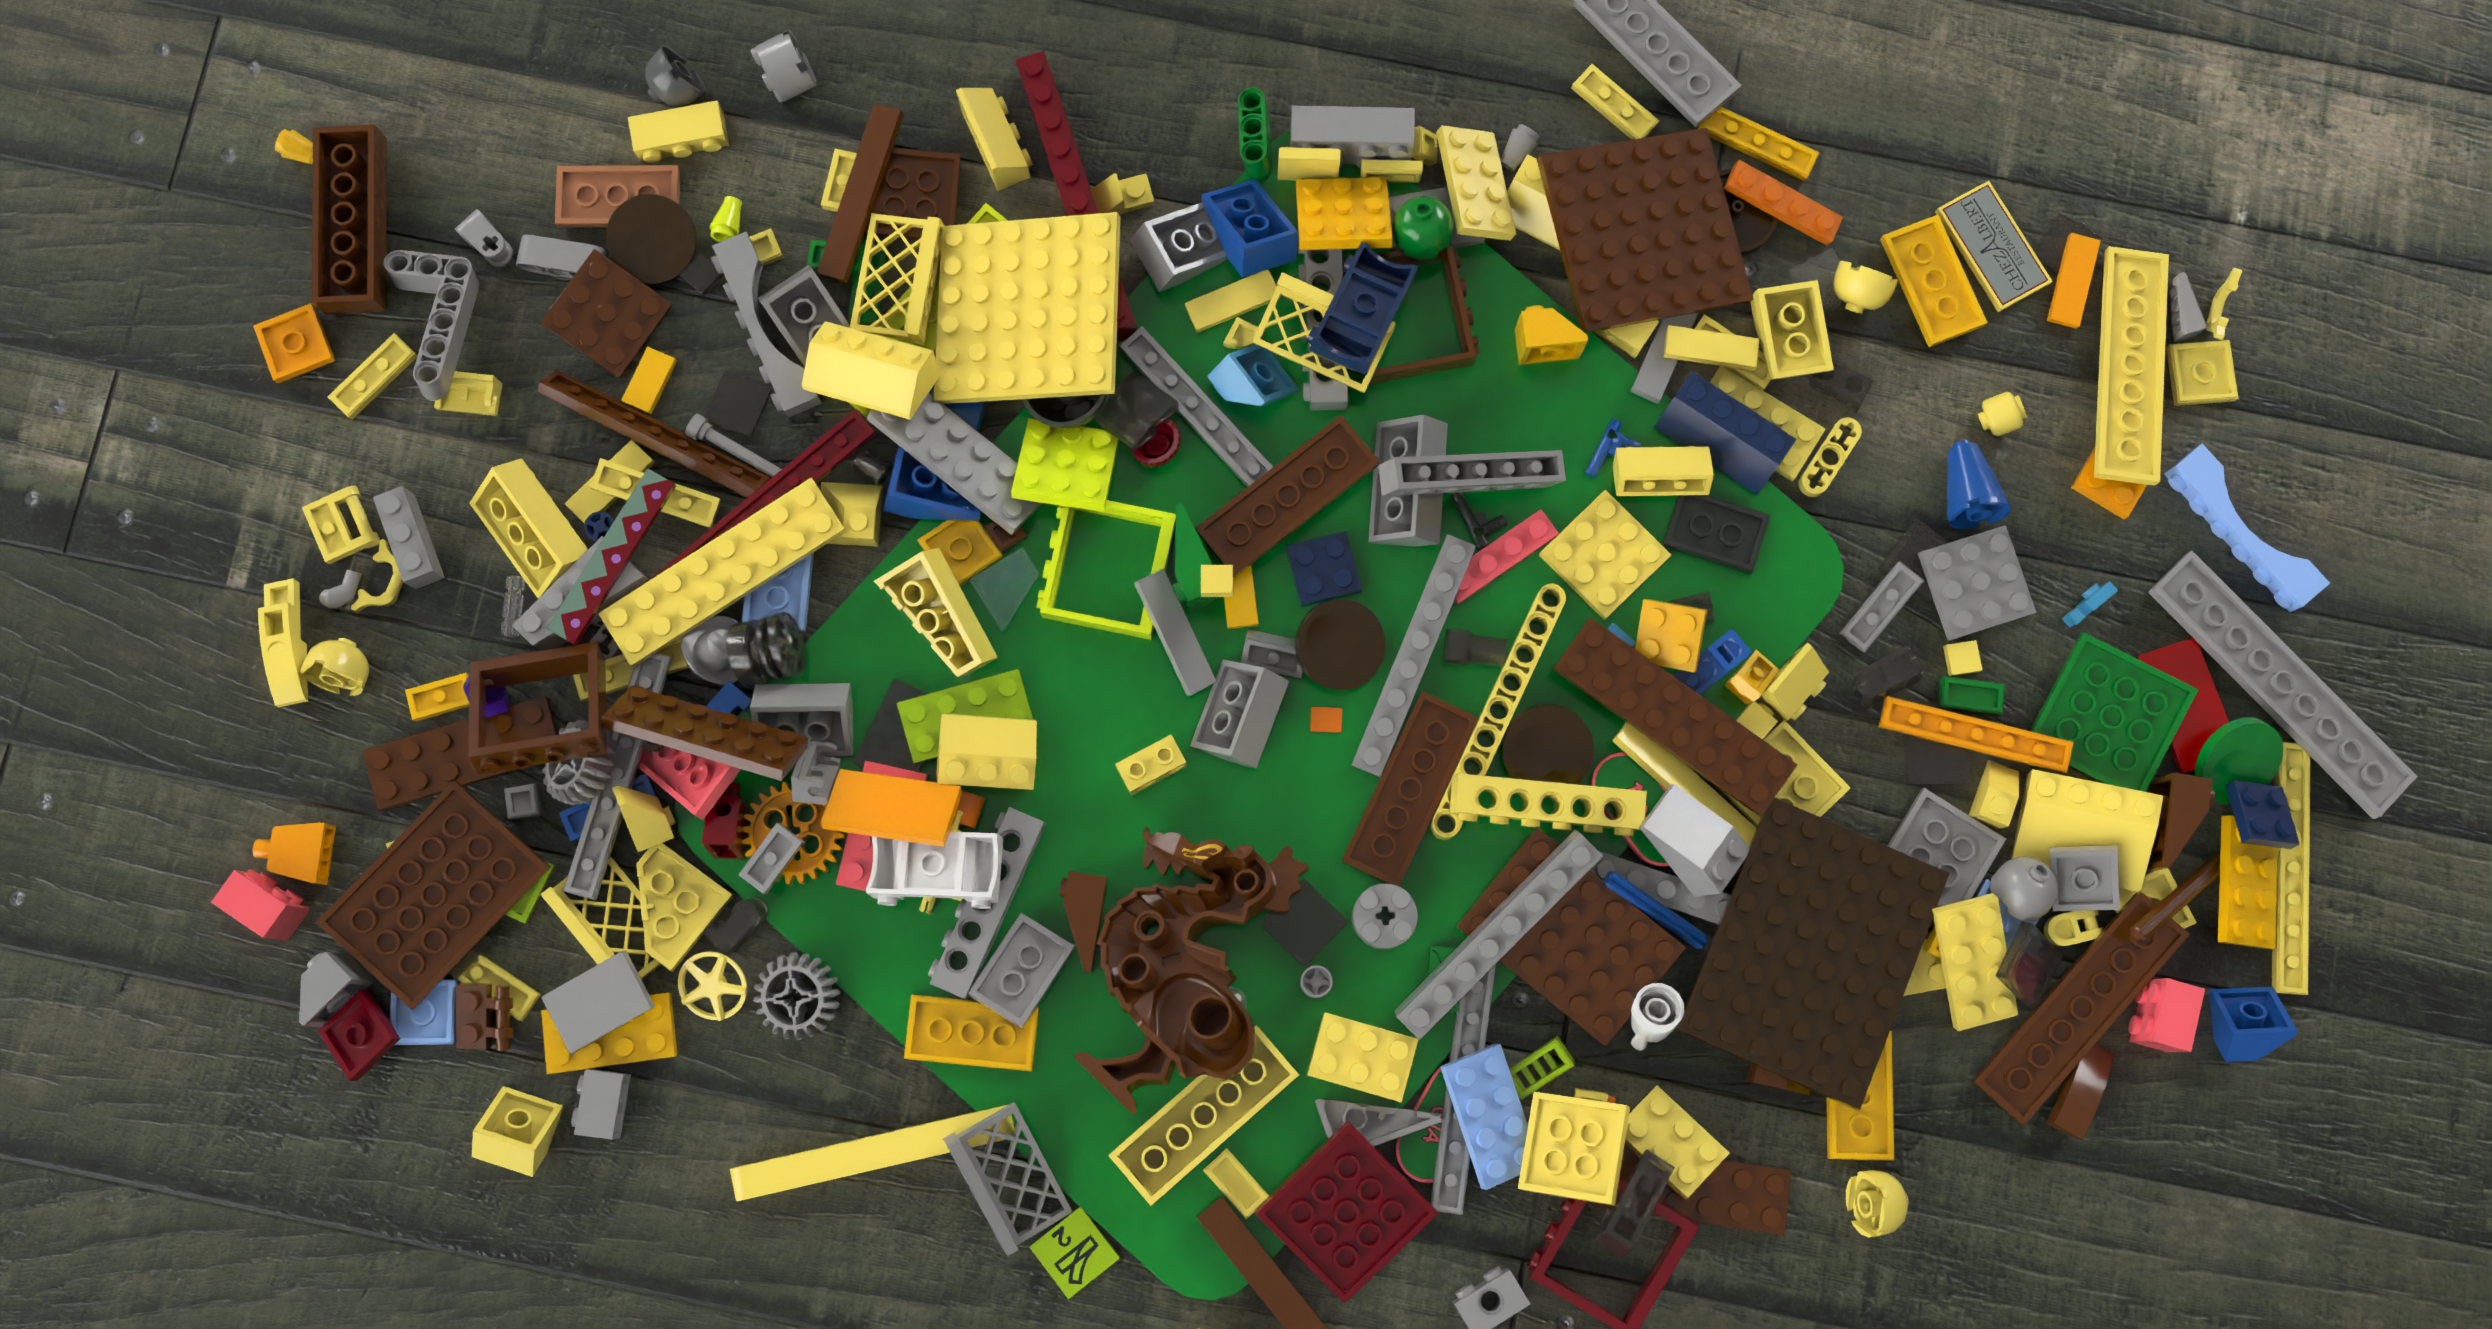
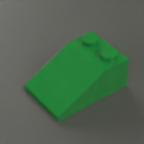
M1180 502L1176 504V583L1172 586L1181 606H1186L1189 613L1223 597H1201V565L1213 564L1183 503Z

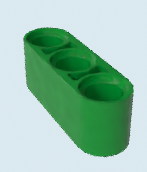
M1250 87L1243 90L1238 97L1240 155L1247 174L1252 178L1261 179L1266 177L1272 170L1270 112L1264 93L1256 87Z

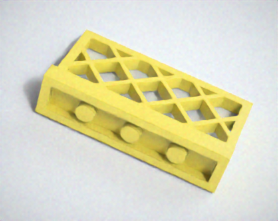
M871 213L850 328L878 336L910 339L913 343L918 344L926 343L940 267L941 236L945 226L940 218L928 216V219L924 220ZM878 223L891 224L895 229V232L883 241H880L876 235ZM912 227L923 228L921 238L912 245L903 236ZM901 237L908 248L893 258L885 247ZM883 249L890 261L875 270L871 265L872 256ZM913 253L917 259L916 267L905 274L897 263ZM895 265L902 277L887 287L880 276ZM875 279H878L885 289L870 300L865 293L866 286ZM907 282L912 288L911 295L899 303L892 292ZM890 295L897 306L882 316L874 305ZM872 307L879 319L869 326L859 325L861 314ZM902 311L906 317L904 330L891 329L886 321Z
M1282 272L1252 343L1365 393L1387 343L1395 330L1396 323L1392 321L1362 384L1349 378L1346 367L1341 365L1331 369L1322 367L1317 354L1313 352L1301 357L1293 354L1289 342L1305 336L1308 338L1311 329H1307L1302 314L1316 310L1324 317L1334 295ZM1281 295L1293 300L1296 312L1279 317L1276 305ZM1298 303L1307 307L1300 310ZM1274 311L1276 319L1269 322ZM1299 316L1305 332L1287 338L1281 322ZM1279 324L1284 340L1270 344L1261 339L1266 328ZM1286 344L1288 351L1279 348V346ZM1314 357L1317 364L1306 359ZM1342 369L1345 377L1335 371Z
M611 856L608 862L611 867L610 880H603L601 884L609 885L607 902L589 901V898L585 897L584 900L569 899L563 892L567 877L555 887H549L540 894L597 964L615 955L614 953L625 950L628 954L646 955L644 968L638 972L641 980L660 965L656 960L649 963L650 956L644 950L628 949L630 932L644 933V928L631 927L633 910H641L640 905H634L635 897L640 902V891ZM615 873L622 881H614ZM614 886L629 888L631 891L629 904L611 903ZM575 905H583L582 914ZM588 906L606 907L603 925L590 924L586 920ZM610 908L629 909L626 926L608 925ZM595 929H603L602 938ZM607 930L626 931L623 949L609 948L606 944Z

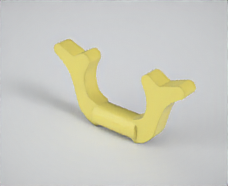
M2232 269L2225 283L2215 294L2210 307L2206 330L2212 332L2214 338L2223 340L2225 336V328L2229 321L2228 318L2222 317L2223 308L2227 296L2238 288V281L2242 273L2240 269Z
M384 539L379 541V552L373 556V560L378 563H390L393 567V575L386 591L380 596H371L364 589H359V598L351 606V609L355 612H360L369 606H390L398 599V594L404 582L394 555L390 551L389 543Z

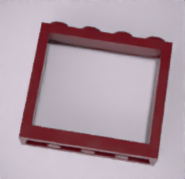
M1619 1176L1617 1190L1677 1225L1623 1318L1618 1317L1545 1273L1587 1201L1571 1198L1564 1199L1560 1210L1563 1211L1558 1222L1552 1221L1544 1234V1238L1547 1241L1541 1251L1537 1248L1535 1249L1527 1266L1531 1267L1529 1269L1531 1279L1614 1329H1639L1699 1229L1696 1220L1624 1177Z

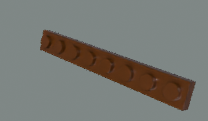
M557 369L539 382L538 392L549 397L551 400L559 402L577 411L579 414L603 424L606 428L613 429L629 437L634 442L645 445L660 455L666 456L684 465L686 468L694 470L710 478L712 481L738 492L741 496L749 497L771 478Z

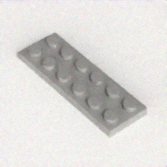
M1574 0L1573 6L1694 127L1697 128L1740 91L1742 85L1656 0Z
M930 393L923 400L911 420L874 409L869 412L867 420L1009 534L1013 535L1042 504L1040 502L1011 498V490L1018 463L944 404L935 402L934 396Z

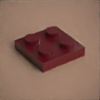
M360 989L317 1031L349 1081H358L401 1039L369 989Z

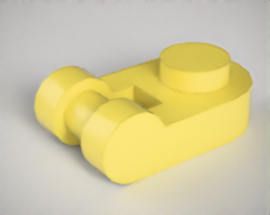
M2097 910L2071 911L2050 917L2045 923L2044 935L2053 945L2068 946L2096 939L2103 931V928L2098 926L2096 915H2098ZM2083 919L2086 931L2080 932L2077 920Z

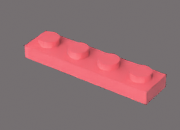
M1542 509L1471 557L1454 598L1457 605L1559 535Z

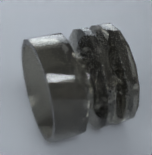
M783 611L772 616H764L759 621L751 619L730 626L726 642L728 659L735 676L744 686L751 688L755 687V685L770 683L774 679L784 680L787 677L792 678L803 673L806 666L805 642L796 620L789 613Z

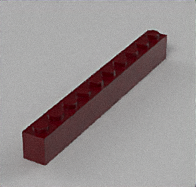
M1041 51L1016 59L1020 78L1066 216L1099 214L1045 52ZM1120 276L1118 281L1117 342L1129 338L1137 331Z

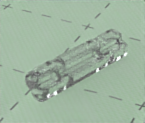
M508 576L505 586L508 592L504 595L502 614L505 621L501 624V634L507 637H517L520 633L512 625L522 616L524 595H521V591H524L525 580L520 576Z

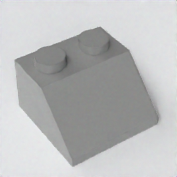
M332 952L317 954L308 962V969L301 975L299 1022L303 1026L322 1027L360 989H367L374 980L349 954Z

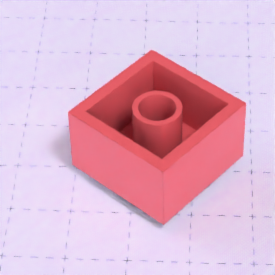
M251 869L247 872L234 870L211 901L212 904L260 937L288 941L311 910L302 904L304 898L289 889L285 892L276 886L279 882L277 879L265 872L259 874Z
M2169 978L2151 979L2135 998L2138 1005L2136 1014L2132 1016L2128 1026V1031L2131 1034L2129 1042L2164 1052H2191L2205 989Z

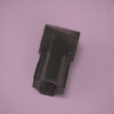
M1447 629L1442 661L1453 665H1470V663L1503 667L1506 657L1507 639L1477 636L1471 631L1462 629Z

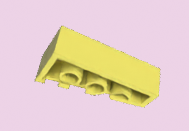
M940 548L922 551L874 581L880 589H885L892 597V603L899 610H903L912 620V626L918 633H923L932 643V649L957 677L973 673L998 658Z

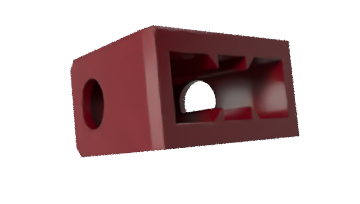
M732 782L727 787L715 806L705 817L701 843L714 859L745 860L746 845L742 844V840L747 838V833L743 831V827L748 826V820L744 818V815L749 814V808L740 797L741 784L737 782Z

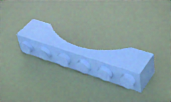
M2203 444L2188 452L2164 473L2168 478L2170 486L2175 491L2183 494L2189 501L2191 509L2196 514L2203 516L2211 525L2212 532L2217 537L2224 539L2232 548L2233 555L2253 571L2254 578L2274 594L2275 601L2289 612L2299 609L2330 584L2310 560L2293 557L2274 549L2261 541L2247 528L2229 499L2223 465Z

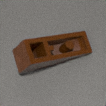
M1069 871L1068 878H1062L1059 896L1064 897V907L1083 970L1086 973L1092 974L1108 878Z

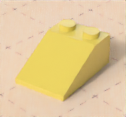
M1818 280L1761 288L1752 294L1753 300L1750 304L1754 327L1772 380L1834 370Z

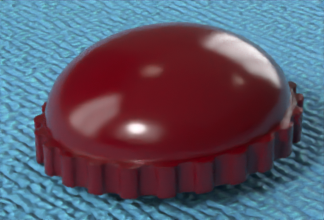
M1153 416L1151 419L1147 418L1146 421H1142L1140 425H1137L1136 430L1133 431V436L1130 438L1131 451L1135 459L1139 463H1143L1144 466L1159 467L1160 465H1165L1179 452L1180 441L1182 440L1181 433L1177 425L1172 420H1168L1167 417Z

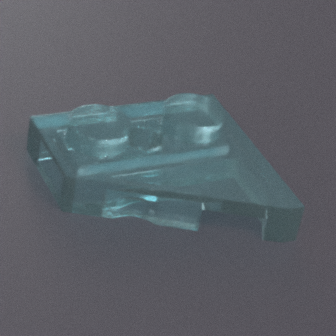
M1022 547L969 581L999 629L1003 631L1039 573Z

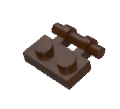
M459 983L456 985V1049L487 1050L492 1047V1037L496 1038L497 1051L510 1049V1038L513 1037V1027L510 1026V1009L513 1008V998L510 997L509 985L496 986V997L492 996V984ZM492 1008L496 1010V1025H492Z

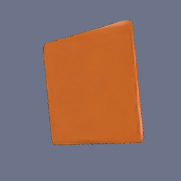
M1311 707V732L1341 733L1342 708Z

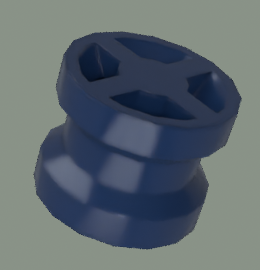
M598 511L592 513L585 520L584 530L586 535L595 543L601 536L604 537L606 533L600 534L608 532L615 519L606 512Z

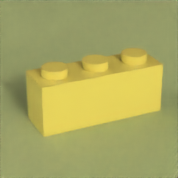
M718 101L628 117L633 151L640 162L656 163L665 157L675 156L682 158L690 156L692 152L703 150L715 152L724 146H730L724 112Z
M1660 446L1616 448L1612 467L1616 496L1709 495L1714 476L1709 447Z

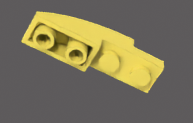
M292 578L264 584V607L258 608V624L264 667L275 706L283 707L307 702L308 680L306 679L308 673L306 671L303 674L300 673L302 664L307 656V644L301 640L300 583Z

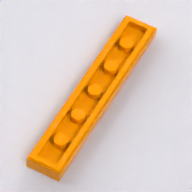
M1890 696L1885 697L1878 726L1879 728L2060 773H2067L2074 744L2071 741Z

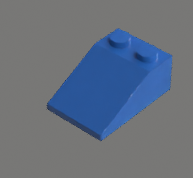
M1255 178L1201 194L1203 205L1227 258L1242 277L1296 261L1298 231Z
M898 446L884 503V512L913 519L979 521L981 511L902 447Z

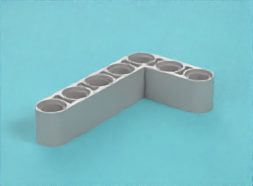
M395 250L386 255L384 259V267L393 285L401 290L436 294L413 369V377L426 399L432 401L439 400L445 397L450 389L480 282L471 262L467 258Z

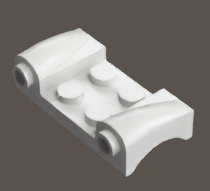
M950 832L945 847L872 836L873 865L871 876L866 886V893L878 899L877 904L896 906L897 900H904V897L963 898L968 902H972L971 907L978 909H990L991 903H998L1003 838L998 833Z

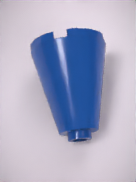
M1962 440L1953 444L1952 448L1948 451L1947 519L1950 522V526L1957 529L1979 528L1978 522L1988 520L1990 525L2005 518L2011 511L2010 502L1979 445L1971 443L1969 440Z

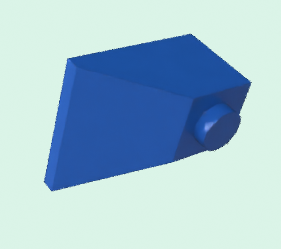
M2273 987L2210 989L2209 1002L2213 1038L2225 1062L2259 1060L2297 1035V1029Z

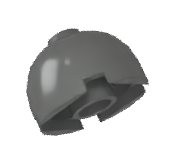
M667 46L657 50L647 63L645 79L650 87L648 94L658 104L664 102L672 107L689 106L701 97L706 91V87L695 70L690 73L684 64L687 61Z

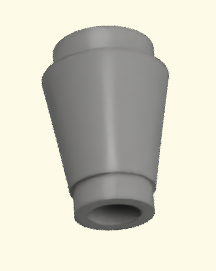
M1519 124L1517 129H1512L1500 159L1501 165L1514 172L1524 161L1526 155L1530 154L1538 146L1537 140L1539 135L1523 124Z

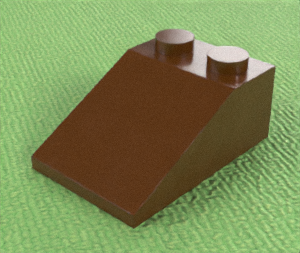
M2171 773L2152 779L2149 793L2162 795L2163 801L2146 873L2167 869L2172 866L2214 802L2213 779L2180 773Z

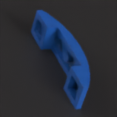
M1730 629L1700 654L1695 673L1680 670L1674 677L1700 695L1748 657L1752 651L1737 633Z

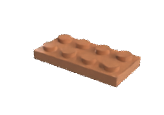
M678 165L557 166L555 225L558 228H607L608 222L617 207L626 200L643 194L664 196L680 205L681 169Z

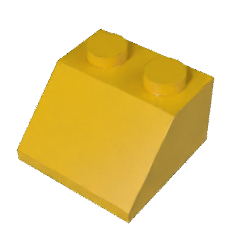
M1540 305L1530 306L1525 311H1521L1514 329L1519 365L1579 359L1588 342L1587 334L1553 308L1544 309Z

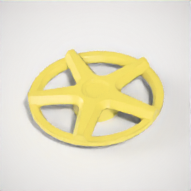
M712 951L695 954L683 964L679 972L678 989L682 998L681 1002L702 1018L722 1021L738 1012L745 1002L747 982L744 973L734 960L724 954ZM703 957L718 958L712 971L709 973L702 971L693 962ZM727 962L737 971L741 980V986L727 983L723 975ZM687 970L699 982V986L688 994L685 989ZM723 994L741 995L736 1006L724 1012L721 996ZM705 997L709 998L714 1013L698 1008L693 1002Z

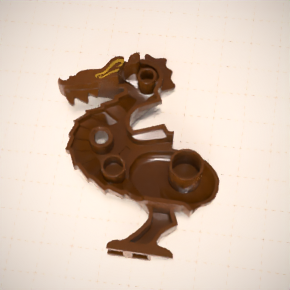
M1145 827L1142 837L1146 842L1143 854V867L1146 870L1155 862L1160 874L1165 876L1172 865L1177 875H1180L1186 869L1209 884H1196L1195 888L1175 884L1174 888L1154 883L1152 887L1133 888L1131 894L1118 900V905L1102 917L1105 923L1097 945L1101 948L1100 968L1106 975L1108 993L1112 997H1117L1123 1011L1126 1014L1129 1013L1146 1035V1040L1139 1052L1126 1057L1096 1059L1085 1052H1079L1073 1057L1132 1114L1137 1109L1135 1098L1132 1095L1133 1091L1145 1085L1170 1084L1176 1064L1178 1073L1184 1079L1200 1075L1224 1079L1240 1073L1251 1061L1255 1050V1029L1251 1016L1238 998L1228 989L1237 979L1232 970L1227 967L1228 955L1226 952L1196 943L1204 930L1214 926L1233 923L1247 925L1248 919L1256 917L1263 910L1278 913H1288L1290 911V898L1302 890L1298 878L1309 870L1306 863L1299 862L1293 858V850L1290 846L1284 847L1280 854L1271 863L1267 864L1265 859L1250 845H1240L1233 851H1230L1222 841L1217 839H1208L1198 844H1192L1178 833L1169 832L1162 834L1157 832L1156 834H1150L1148 827ZM1159 926L1155 934L1147 935L1151 927Z

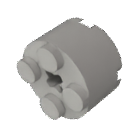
M790 30L782 32L750 50L758 66L762 65L765 71L762 74L764 83L770 92H774L779 103L817 86V80L805 54H802L800 49L795 47L799 43Z
M1378 884L1365 890L1355 902L1351 915L1352 926L1357 936L1368 946L1379 950L1392 949L1404 943L1414 932L1418 919L1417 908L1410 894L1393 884ZM1382 908L1386 909L1387 914H1392L1393 919L1387 922V925H1383L1382 920L1376 919V915L1381 913Z

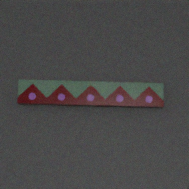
M647 468L546 629L575 646L578 644L676 488L675 483Z

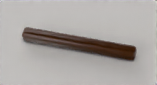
M2220 850L2130 928V934L2134 936L2137 942H2142L2151 937L2220 876Z

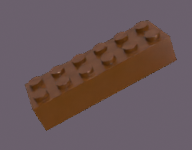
M374 124L313 127L312 304L324 314L386 311V269L384 267V259L387 255V138Z

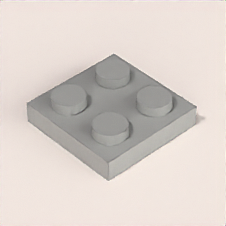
M2117 845L2049 847L2050 870L2058 882V896L2052 906L2053 911L2120 910Z

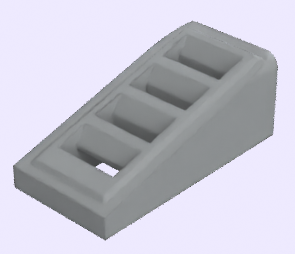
M2185 272L2179 273L2168 282L2172 333L2175 343L2195 337L2207 328L2187 274Z

